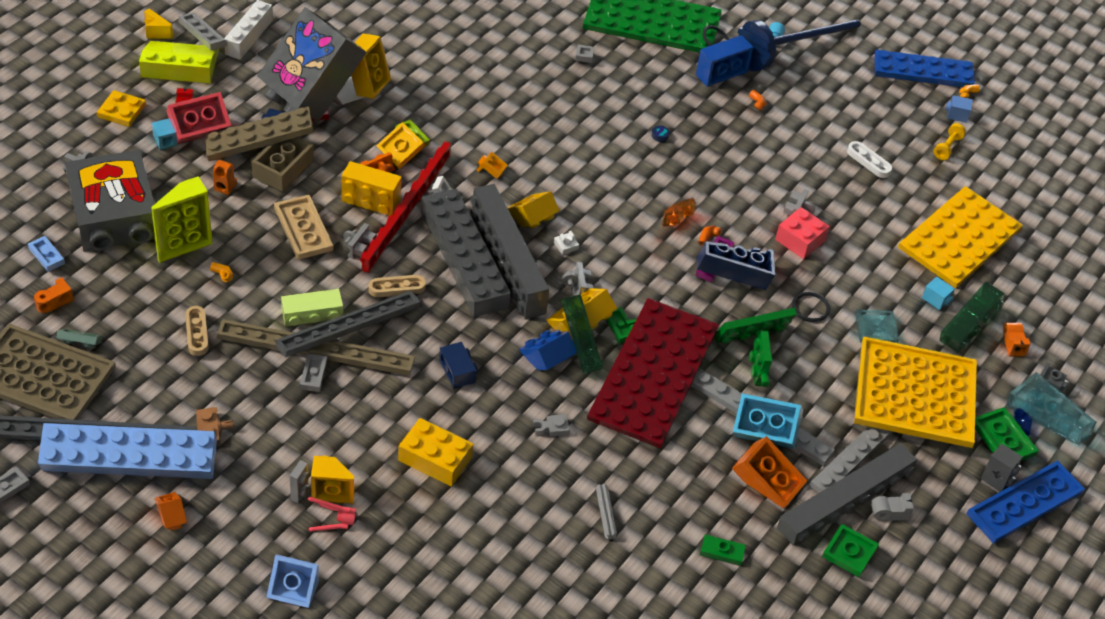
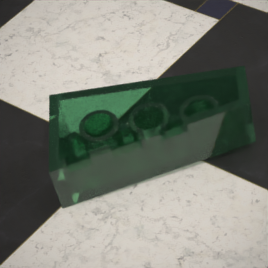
M985 282L941 331L939 341L956 353L966 349L971 340L1000 313V309L1004 305L1003 298L1005 293L990 283Z

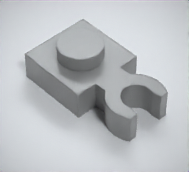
M566 414L546 416V421L542 419L533 420V427H540L535 429V436H542L549 432L550 437L570 434Z

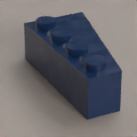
M705 241L697 255V270L766 290L775 276L774 250L761 251L760 248L756 247L750 250L744 249L743 246L739 245L733 248L729 247L728 244Z

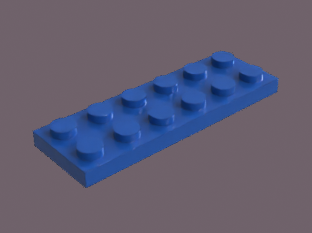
M875 50V76L957 87L975 85L973 62Z
M1056 461L968 509L966 514L988 539L995 544L1082 495L1085 488L1059 461Z

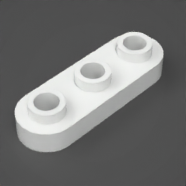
M853 141L849 144L847 153L853 159L880 178L890 176L892 170L890 163L861 142Z

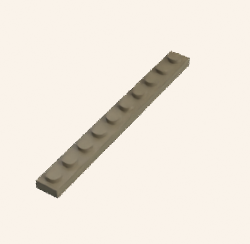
M222 319L217 332V339L278 350L276 340L294 333ZM334 340L297 353L304 356L308 354L328 356L330 361L408 376L411 375L415 356Z

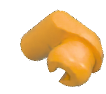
M965 85L959 90L960 97L969 98V93H979L980 86Z
M215 262L211 263L210 271L219 273L224 282H230L233 279V273L229 266Z

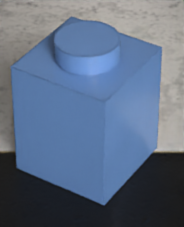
M953 95L951 102L948 101L945 111H948L947 119L967 123L973 100Z

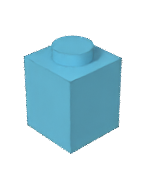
M170 119L152 123L153 136L160 150L177 146L176 131Z
M936 277L926 285L922 299L938 310H941L945 305L949 306L953 301L954 297L952 295L955 288Z

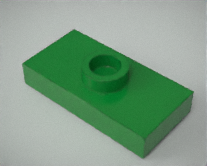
M705 534L700 556L741 566L746 545Z

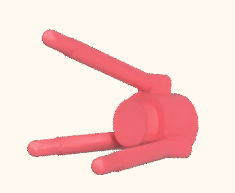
M313 497L308 498L309 501L315 502L321 507L338 511L337 521H341V524L310 527L309 531L348 529V525H354L355 508L343 507Z

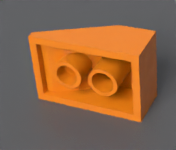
M767 436L754 442L732 467L733 471L744 483L782 508L788 505L807 482L806 478Z

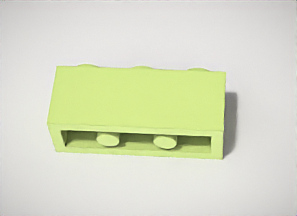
M339 289L281 296L285 327L329 321L343 316V304Z

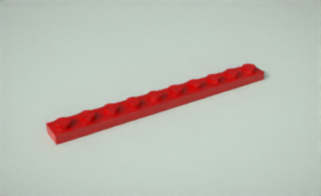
M444 141L442 146L437 148L434 157L429 159L427 167L421 170L417 181L415 180L412 183L410 191L406 192L402 202L397 204L393 215H390L385 226L380 228L375 240L372 239L368 250L362 253L360 258L362 271L370 272L450 158L451 143Z

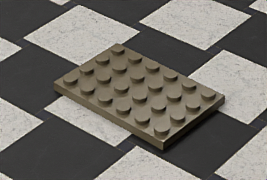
M9 323L0 333V398L54 419L78 420L116 368L114 361Z

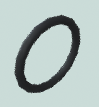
M710 25L703 29V39L708 47L712 46L706 37L708 29L717 30L726 40H729L726 33L716 26Z
M803 292L796 295L792 300V308H795L797 316L805 321H822L830 313L828 301L817 293ZM802 296L817 297L824 302L826 312L819 318L806 317L797 310L796 301Z

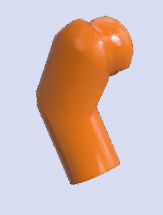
M752 90L749 97L756 101L754 104L755 108L762 110L763 107H766V100L764 96Z

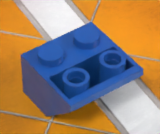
M551 330L544 331L540 334L541 337L530 339L525 342V346L519 348L520 352L537 370H548L578 353L570 333L561 332L560 330L551 332Z

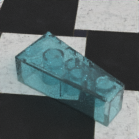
M1037 372L1011 391L1006 403L1007 407L1076 445H1080L1092 435L1097 423Z

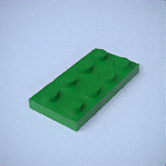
M795 308L725 322L717 331L714 339L716 343L723 342V344H727L737 338H740V340L748 339L751 335H755V332L758 330L768 331V333L774 330L775 332H781L786 329L788 324L792 323L797 313Z

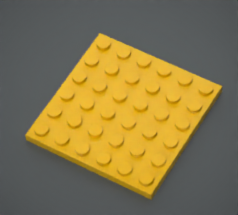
M863 336L854 424L973 448L975 443L977 360Z

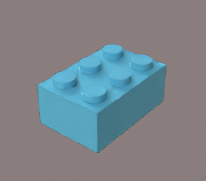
M742 393L733 433L735 437L758 441L767 436L774 445L795 449L803 414L802 406Z

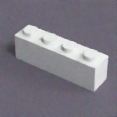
M257 0L224 38L226 40L225 55L241 60L273 21L271 4Z

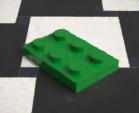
M1005 407L975 417V430L993 453L1003 444L1022 456L1021 461L1037 455L1039 450Z

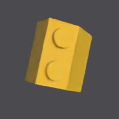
M552 191L532 194L507 207L512 218L521 227L529 226L530 229L539 226L542 220L548 221L554 218V214L560 211Z
M326 455L314 456L311 472V496L327 502L354 504V475L336 457Z

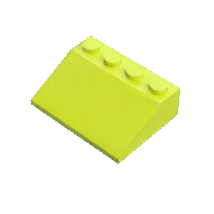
M150 41L142 50L140 56L141 77L211 84L219 49L210 50L205 45Z
M199 176L180 182L151 207L159 263L213 244L208 191Z

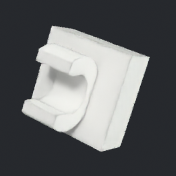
M444 176L437 177L435 183L431 184L432 190H429L428 194L431 195L452 189Z
M572 231L554 237V243L562 255L579 250V244Z

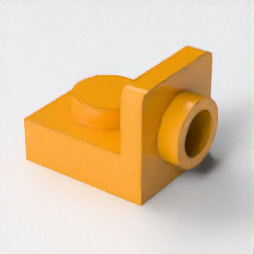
M491 151L488 156L483 155L477 162L479 167L476 171L480 172L484 168L497 179L508 164Z

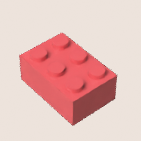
M221 92L170 104L166 110L168 118L176 131L177 145L204 138L205 135L211 132L222 131L232 126Z

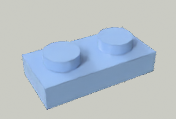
M46 236L28 243L29 250L47 272L65 264L64 258Z

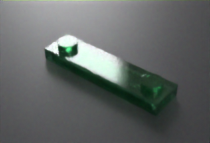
M581 294L562 299L561 303L583 374L604 369Z

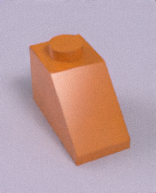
M176 492L154 498L162 524L166 529L176 530L183 527L182 524L187 523L182 500Z

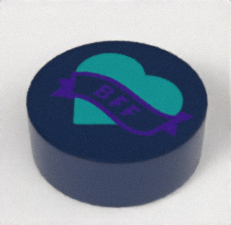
M655 126L652 129L651 136L655 141L664 142L669 138V129L665 126Z

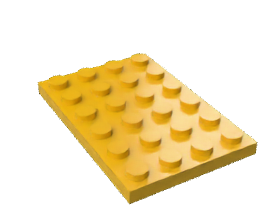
M964 186L899 243L898 248L956 289L1016 235L1023 225Z

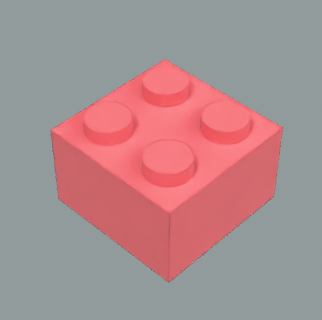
M800 207L779 224L775 240L802 259H805L826 241L830 226Z

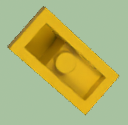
M150 8L144 11L146 38H173V28L170 22Z

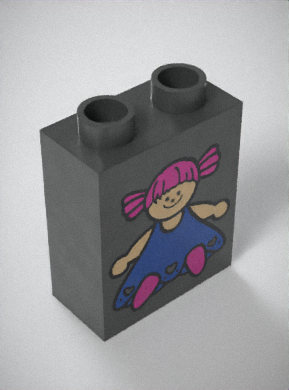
M304 7L257 77L268 85L264 91L266 96L280 105L284 100L288 102L283 109L286 113L309 106L312 119L319 122L367 52L328 21Z

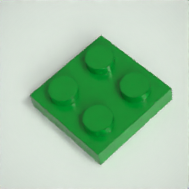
M841 524L823 552L822 557L860 578L876 552L879 543Z

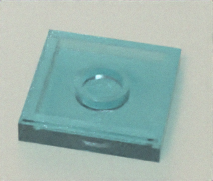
M856 310L855 316L860 343L863 336L898 343L899 339L893 311Z

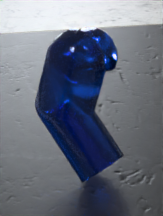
M1022 408L1015 409V420L1022 426L1021 429L1024 433L1030 436L1032 429L1031 416Z

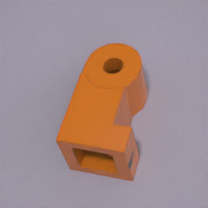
M220 159L215 163L213 169L215 191L229 195L237 185V178H234L233 164Z
M62 277L55 280L56 285L35 293L34 301L39 312L48 313L74 301L72 289Z
M1004 323L1003 336L1008 355L1026 356L1031 343L1029 338L1025 337L1022 323ZM1015 347H1019L1020 351H1014Z

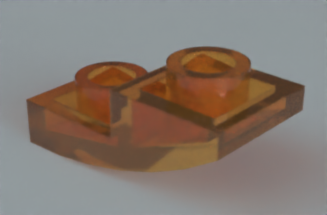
M690 198L680 201L664 211L662 226L680 224L682 217L694 215L695 199Z

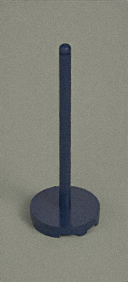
M752 20L739 28L737 33L739 36L742 35L753 46L749 70L760 71L772 65L776 54V45L858 28L861 22L860 20H852L774 37L766 23L761 20Z

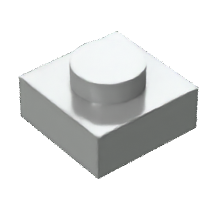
M578 45L575 60L592 63L594 47Z

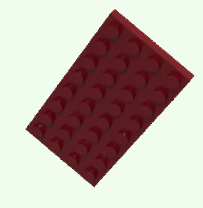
M647 298L587 415V420L661 449L717 333L719 324Z

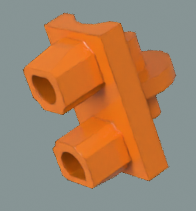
M390 152L384 155L379 154L375 159L365 160L360 163L385 172L395 170L392 162L393 156Z

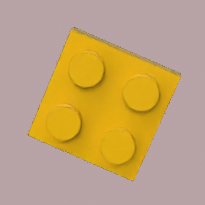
M113 90L98 109L97 117L130 127L146 106V100Z
M402 122L376 146L383 154L390 152L393 156V164L400 170L426 145Z

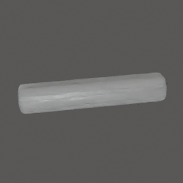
M606 484L597 485L596 492L605 538L607 540L615 539L617 532L608 486Z

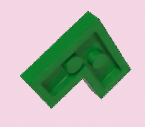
M619 307L612 312L613 315L605 320L618 343L621 344L626 341L636 319L629 320L623 308Z

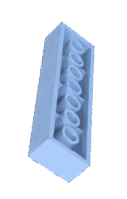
M43 423L38 465L42 471L213 479L217 437L215 431Z

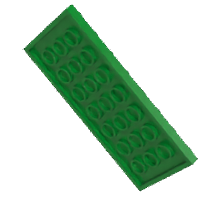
M591 0L583 23V29L700 53L701 49L708 47L703 39V29L710 25L718 27L722 9L678 0ZM714 29L706 31V37L711 45H714L717 30Z

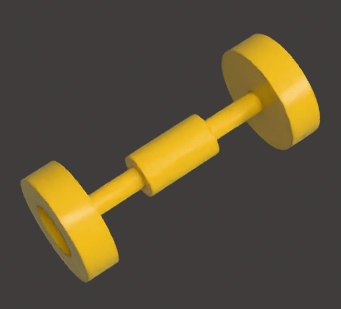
M959 123L952 124L948 129L949 138L946 142L936 145L933 152L938 159L947 160L952 154L950 147L954 141L964 138L966 129L963 125Z

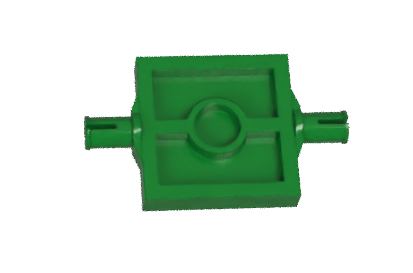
M758 330L755 332L754 349L749 353V362H752L751 377H754V384L756 386L768 387L770 384L769 369L772 364L768 331Z

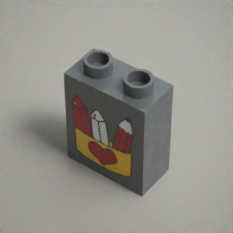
M140 150L65 162L68 185L83 252L90 250L104 251L113 246L129 243L143 244L155 239L151 209L154 205V200Z

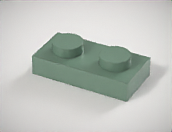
M61 329L57 330L56 338L63 339V343L75 344V342H81L84 347L94 348L95 345L102 343L103 335Z

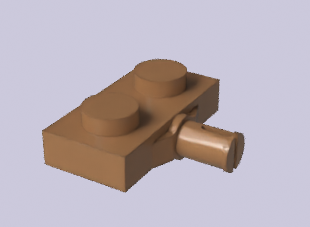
M217 407L196 410L197 430L215 431L217 437L216 445H220L222 430L234 428L233 420L220 422Z

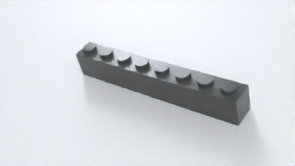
M900 443L780 516L777 529L792 545L798 542L802 543L814 532L819 533L830 522L835 523L843 514L851 513L859 504L867 503L875 494L880 495L888 486L896 485L904 476L909 477L912 475L918 459Z

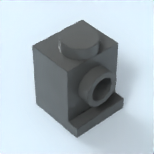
M1047 362L1035 387L1056 397L1060 390H1065L1069 382L1065 380L1067 374L1050 367V363Z

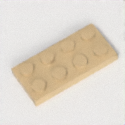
M310 195L274 203V209L297 260L333 251L331 239Z

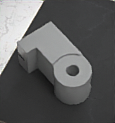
M902 493L901 497L878 496L871 501L873 515L877 520H909L914 509L910 493Z

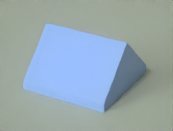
M276 554L266 598L309 608L319 583V564Z

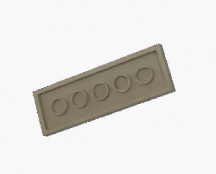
M309 106L298 108L287 113L283 112L276 116L265 117L258 121L247 122L240 126L229 127L222 131L211 132L205 135L208 161H213L314 133L311 110Z

